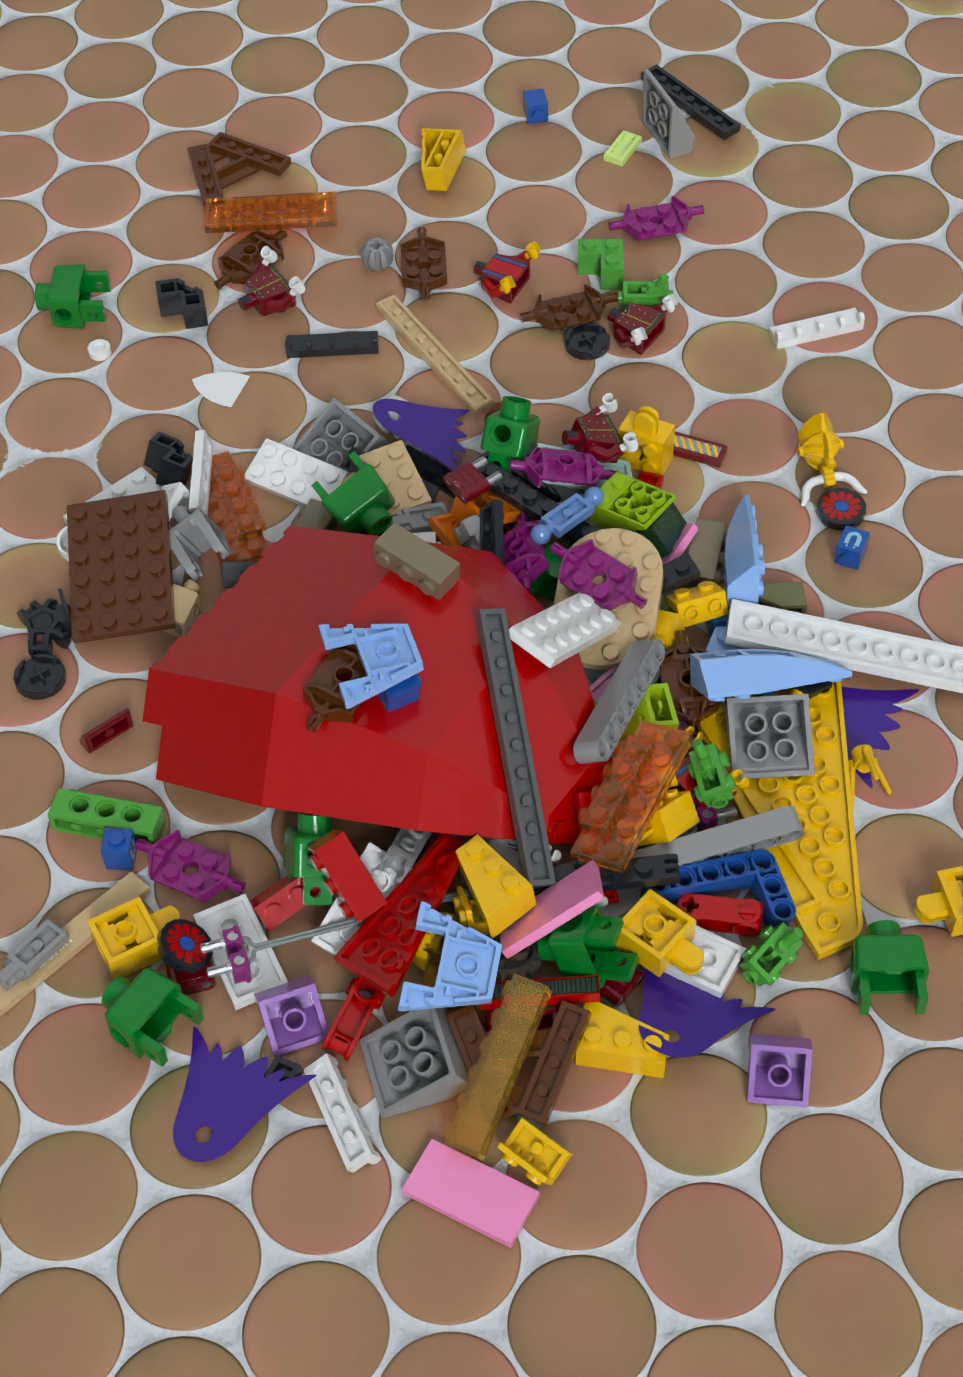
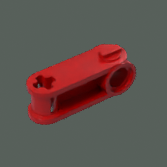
M693 893L683 895L678 901V908L694 918L696 926L707 931L738 934L745 937H754L761 933L764 906L759 901Z
M359 977L357 979L352 978L345 992L348 996L321 1047L323 1050L330 1049L344 1056V1060L347 1062L374 1010L380 1009L386 997L382 990ZM359 991H368L372 997L365 998L361 996Z

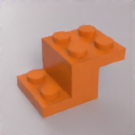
M488 490L467 504H464L455 496L451 512L430 517L428 526L444 545L467 548L465 544L460 545L453 529L460 527L462 520L473 515H478L480 518V508L493 499L503 501V524L518 521L517 516H521L523 512Z

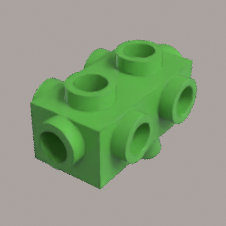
M662 273L657 281H623V291H618V305H623L624 311L630 303H637L643 306H655L661 303L665 296L673 294V290H669V276Z
M697 739L691 744L694 751L689 752L691 763L688 764L689 772L693 780L696 779L698 786L694 787L699 802L704 801L708 808H723L728 804V800L734 798L732 790L737 789L732 774H727L726 767L730 766L729 759L725 751L720 752L715 743L704 745L701 739Z
M784 922L775 927H772V925L767 926L758 935L761 939L757 946L754 944L750 945L741 954L744 960L739 966L743 969L742 976L748 983L752 985L757 984L758 986L766 983L769 986L772 985L782 975L779 970L784 965H790L798 957L799 954L796 951L803 944L800 940L803 937V931L798 927L792 929Z

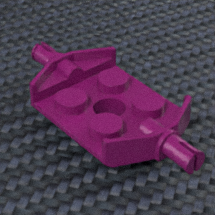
M675 196L671 197V203L630 210V204H627L621 220L608 222L609 230L623 229L624 232L630 234L637 241L684 233L687 231L689 220H692V216L704 214L703 205L687 206V204Z
M535 447L529 457H525V461L510 459L509 470L526 472V475L537 488H540L542 480L597 487L600 480H609L617 472V470H604L603 466L598 463L591 453Z
M521 513V516H517L518 524L504 534V559L508 570L531 593V582L550 567V563L545 558L544 544L534 543L530 536L532 528L540 524L541 520L528 521V515Z
M592 539L570 549H565L557 542L553 543L554 546H551L550 552L562 559L559 572L560 583L576 594L580 592L590 596L596 605L609 611L625 603L629 604V602L640 609L646 606L647 599L635 592L638 577L637 567L634 566L633 570L595 547ZM597 576L606 578L602 584L592 582Z
M179 830L170 833L153 844L142 838H138V841L135 843V849L149 855L148 874L150 880L201 902L207 901L222 890L226 891L227 888L241 894L246 887L245 882L231 876V856L229 851L226 852V855H223L181 837ZM189 867L198 868V871L194 874L187 875L184 873Z

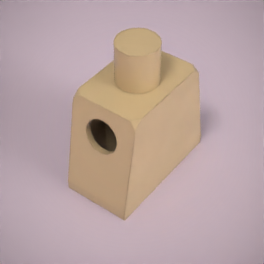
M188 579L182 587L173 584L176 628L162 631L177 637H184L192 629L190 626L198 619L202 609L200 597L197 593L199 585L195 581Z

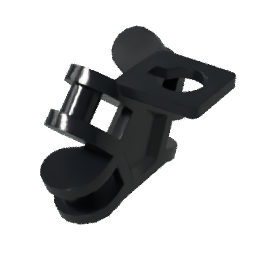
M62 588L58 589L61 599L60 605H58L57 600L52 598L47 599L42 606L34 600L29 604L30 608L27 610L21 608L17 611L18 618L28 629V652L30 656L37 653L52 655V639L59 647L67 649L71 644V606L66 604ZM59 626L62 629L63 633L56 630L55 628ZM37 634L44 635L43 643H37Z

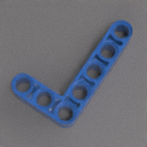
M764 849L679 866L680 882L686 886L677 883L642 887L640 893L641 899L649 889L656 888L659 891L654 892L670 903L675 904L685 894L693 893L713 896L750 888L754 899L761 902L764 906L762 918L766 927L769 925L775 927L783 922L790 927L796 914L795 904L777 861L772 853Z

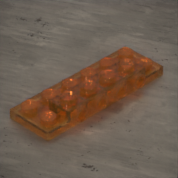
M336 191L205 199V233L337 226Z
M229 451L213 455L208 517L227 536L232 554L224 560L259 561L262 558L260 555L268 548L262 532L266 531L263 517H257L256 515L259 513L256 500H250L249 498L252 497L249 483L243 484L242 480H245L242 466L236 467ZM191 466L190 474H189V477H188V483H189V486H190V487H191V485H190V479H191V476H192V466ZM218 551L216 555L222 568V562L224 560L222 559L221 554Z
M641 721L634 736L628 735L624 742H618L615 748L616 758L612 764L607 763L603 770L604 779L601 785L593 787L591 792L592 801L589 807H583L579 813V823L582 831L570 851L572 859L586 863L594 860L600 867L624 873L694 740L691 732Z

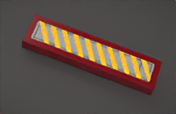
M675 431L674 456L720 468L727 453V445Z

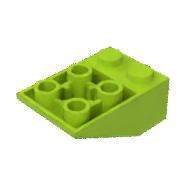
M617 471L600 488L604 493V501L601 505L595 507L594 514L590 516L591 524L603 529L646 530L677 497L672 493Z
M668 683L650 684L619 741L637 738L650 731L662 730L667 745H674L679 721Z

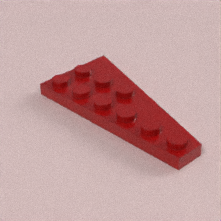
M444 833L405 876L403 881L386 897L387 904L371 914L333 957L337 965L394 997L426 934L424 931L415 930L421 901L431 905L432 909L438 910L459 867L455 851L464 845V842Z

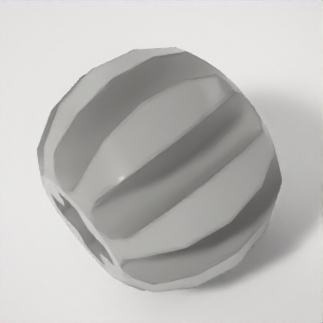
M381 237L370 238L361 248L362 262L372 271L385 270L393 261L392 245Z

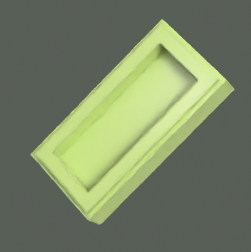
M623 130L604 153L603 160L623 167L642 143V136Z

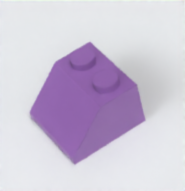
M310 976L254 994L274 1057L325 1040L329 1030L315 983Z
M750 1033L747 1102L808 1107L812 1062L811 1039Z

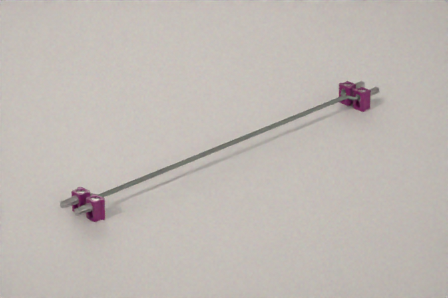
M698 806L697 814L700 822L693 826L692 831L682 833L677 838L717 827L718 821L737 816V810L735 807L715 811L713 807ZM653 845L629 847L612 851V856L614 859L617 856L633 852L636 850H640L646 847H650ZM581 859L562 865L581 864L584 862ZM469 889L464 890L466 897H468ZM457 892L445 894L441 903L453 901V897H457ZM369 917L360 923L353 919H348L259 943H253L248 936H242L239 926L233 925V928L222 930V938L200 944L202 953L225 949L228 960H230L223 964L208 967L207 975L210 978L232 973L235 984L245 981L250 983L252 980L250 964L255 961L257 951L360 925ZM243 940H246L251 947H254L251 953L252 957L249 960L244 949Z

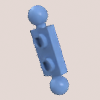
M590 487L586 490L584 498L575 493L542 516L541 523L535 525L531 530L530 536L532 541L542 545L550 540L551 533L557 538L566 534L594 514L595 507L601 505L604 501L603 491L598 487Z

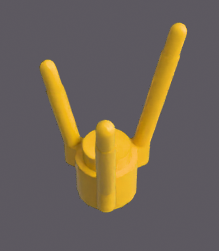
M864 744L853 748L851 751L853 759L849 760L848 764L852 807L854 809L856 770H859L861 773L871 772L874 780H880L888 795L892 791L879 767L872 747Z

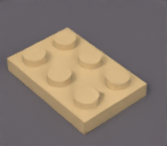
M402 440L359 455L366 465H372L393 495L395 504L388 510L392 517L396 513L401 512L402 508L431 504L432 499Z

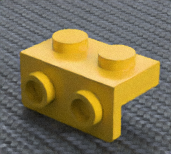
M712 581L701 582L697 587L690 589L680 588L675 590L673 594L666 595L667 605L680 614L684 627L725 616L729 613L725 590Z
M462 886L456 887L457 897H453V904L460 924L464 927L466 926V928L471 927L484 935H490L476 902L466 898Z
M521 1118L505 1143L499 1142L497 1148L503 1152L502 1159L514 1167H517L518 1164L527 1170L525 1176L539 1186L542 1182L553 1185L573 1155L525 1118Z

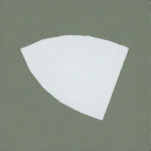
M215 372L192 379L198 392L209 401L232 407L250 376L234 372Z

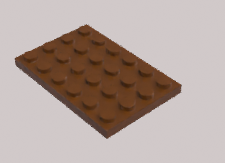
M159 490L67 505L73 642L78 644L176 628L168 496L166 491Z

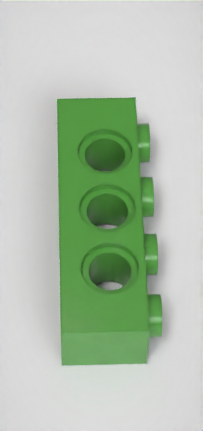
M58 788L47 814L52 830L103 839L105 828L133 829L136 841H138V838H142L152 844L160 840L166 825L163 808L156 804L137 803L126 798H110L103 794H88L76 789Z

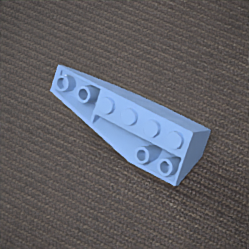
M744 495L737 506L726 537L724 581L728 607H730L732 599L758 604V598L763 596L764 592L763 580H761L762 575L765 573L763 545L758 544L755 504H751L749 495Z
M736 649L690 654L691 686L708 698V700L715 702L724 701L725 697L734 696L738 699H747L751 697V694H761L826 681L839 682L843 678L852 677V671L842 665L818 657L788 651Z

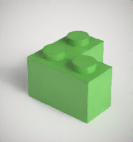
M578 239V275H600L601 290H623V239Z

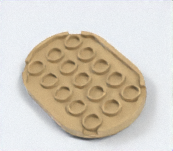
M610 528L592 532L579 539L572 547L592 539L595 547L632 570L634 566L637 567L638 577L635 592L647 599V604L643 609H640L629 602V604L625 603L610 610L615 615V618L621 622L617 631L579 652L583 667L594 670L618 668L633 642L654 639L664 582L663 564L655 546L644 536L636 532ZM597 576L592 582L602 584L606 578ZM559 577L554 605L576 594L562 585Z

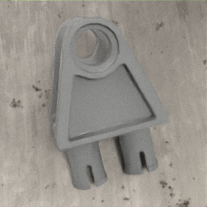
M177 506L173 509L172 516L175 518L177 525L170 529L171 549L188 575L197 581L204 575L199 558L204 552L212 547L216 553L220 552L224 560L232 554L225 532L200 508L190 515L185 506Z

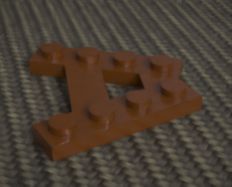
M219 132L208 144L188 147L189 158L204 208L225 204L222 189L258 171L264 170L281 176L291 165V157L222 132ZM225 157L235 160L217 170L214 165L215 162Z
M562 1001L551 1030L486 1032L475 1005L465 1006L446 1015L488 1124L491 1127L517 1115L545 1126L547 1125L592 1013L589 1010ZM538 1059L528 1086H507L497 1060Z

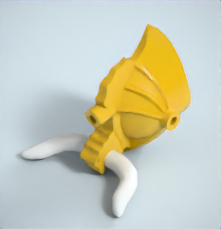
M825 412L813 415L804 423L798 433L797 438L800 447H797L798 457L803 456L810 466L819 471V475L807 480L802 487L801 506H805L810 500V492L814 486L823 484V488L836 485V481H844L851 485L855 491L867 494V490L854 476L845 472L833 471L837 466L834 458L839 449L844 448V441L842 438L839 439L838 435L834 433L831 421Z

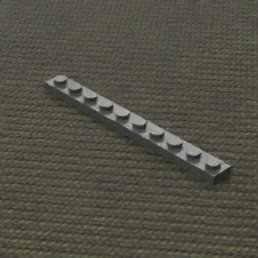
M505 608L479 609L475 612L523 877L532 884L533 888L552 886L556 884L506 611Z

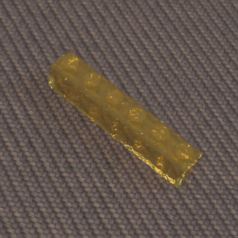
M515 973L512 980L506 982L502 992L504 999L501 1007L495 1009L491 1018L492 1029L489 1036H484L479 1047L481 1055L478 1063L473 1064L469 1070L467 1080L470 1082L466 1092H462L456 1102L457 1114L454 1121H449L444 1132L446 1140L444 1144L448 1147L484 1161L551 997L552 991L548 986Z

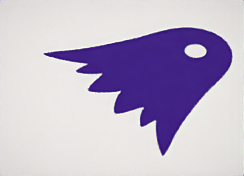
M387 398L380 399L373 404L374 416L386 429L433 456L452 471L458 468L452 459L460 462L461 460L451 450L466 452L454 439L465 438L467 435L452 426L462 425L463 423L455 420V418L465 415L469 410L432 407ZM387 412H396L401 419L393 420L388 416Z
M841 687L848 761L853 759L851 755L853 748L859 745L866 744L875 749L889 750L890 746L887 740L879 732L896 730L901 726L885 714L902 711L903 708L893 704L911 697L919 689L870 690ZM856 770L861 779L872 788L870 772L861 773L859 770Z
M644 967V994L639 1021L662 1032L674 1030L680 1035V1039L677 1042H669L663 1038V1035L639 1025V1032L644 1040L650 1035L658 1036L662 1041L661 1048L648 1042L646 1044L667 1056L677 1058L695 1056L708 1049L723 1036L739 1026L776 1010L775 1008L767 1007L739 1008L743 1001L742 999L723 1002L724 993L719 998L706 991H701L699 988L682 980L677 982L675 977L667 973L658 977Z
M194 1027L188 1077L173 1128V1139L177 1150L182 1156L195 1162H206L223 1156L276 1105L317 1075H303L279 1082L285 1070H279L264 1078L268 1057L260 1058L244 1068L243 1049L241 1046H238L222 1061V1051L219 1044H216L211 1054H209L202 1035ZM201 1127H209L212 1130V1137L205 1143H199L195 1139V1134Z

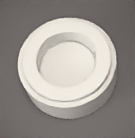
M96 339L90 342L87 347L89 357L95 361L106 360L112 353L110 343L104 339Z

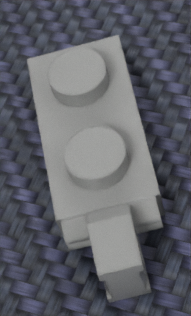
M443 502L402 508L401 512L396 513L392 517L393 520L390 526L395 522L411 533L431 531L432 529L428 526L430 517L447 514L448 511Z
M46 919L6 956L7 960L3 964L4 968L0 971V985L8 990L19 980L24 981L70 940L69 934L51 920Z

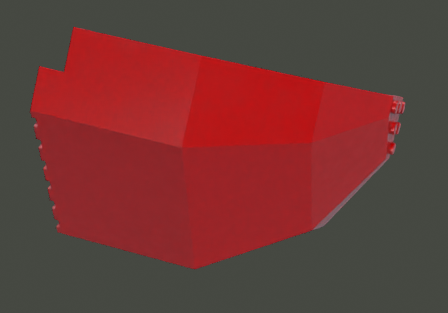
M289 526L283 532L284 536L278 542H273L260 555L262 558L243 572L232 589L228 588L214 602L215 606L209 612H204L190 626L192 629L184 637L180 636L166 650L167 654L162 660L156 661L149 668L142 721L162 726L156 780L262 807L416 831L476 836L478 834L480 837L516 840L475 612L479 609L505 608L508 628L510 629V627L545 609L491 551L427 542L460 563L459 581L439 601L431 595L424 594L420 588L409 581L402 580L398 574L380 566L374 560V542L380 536ZM329 624L330 628H343L347 624H353L354 628H371V624H408L423 661L424 670L417 673L422 683V687L419 688V700L387 712L378 695H375L361 703L354 713L353 722L326 720L322 722L315 733H312V729L309 731L305 725L312 718L314 712L303 698V688L333 650H325L318 625ZM511 640L548 842L581 843L574 794L579 792H603L606 807L612 761L609 758L603 762L579 764L574 757V743L595 708L579 652L549 668ZM342 674L336 678L340 681H349L352 677L348 674Z

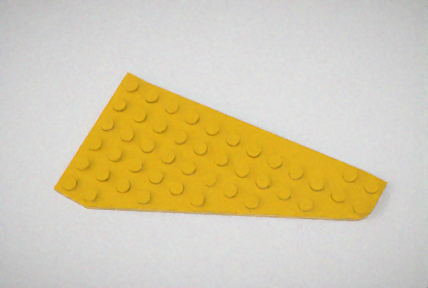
M841 681L832 682L833 685L830 690L819 693L811 699L809 698L815 775L749 779V786L746 789H737V794L733 798L742 819L784 806L795 807L805 832L804 835L795 841L766 850L772 853L777 861L796 907L794 920L798 928L803 931V938L817 960L852 946L854 939L861 935L863 927ZM788 688L777 690L775 696L803 693L797 689ZM724 700L719 701V709L716 713L700 722V728L703 734V742H706L708 745L715 743L719 751H725L729 759L725 730ZM730 766L726 767L727 774L731 773Z

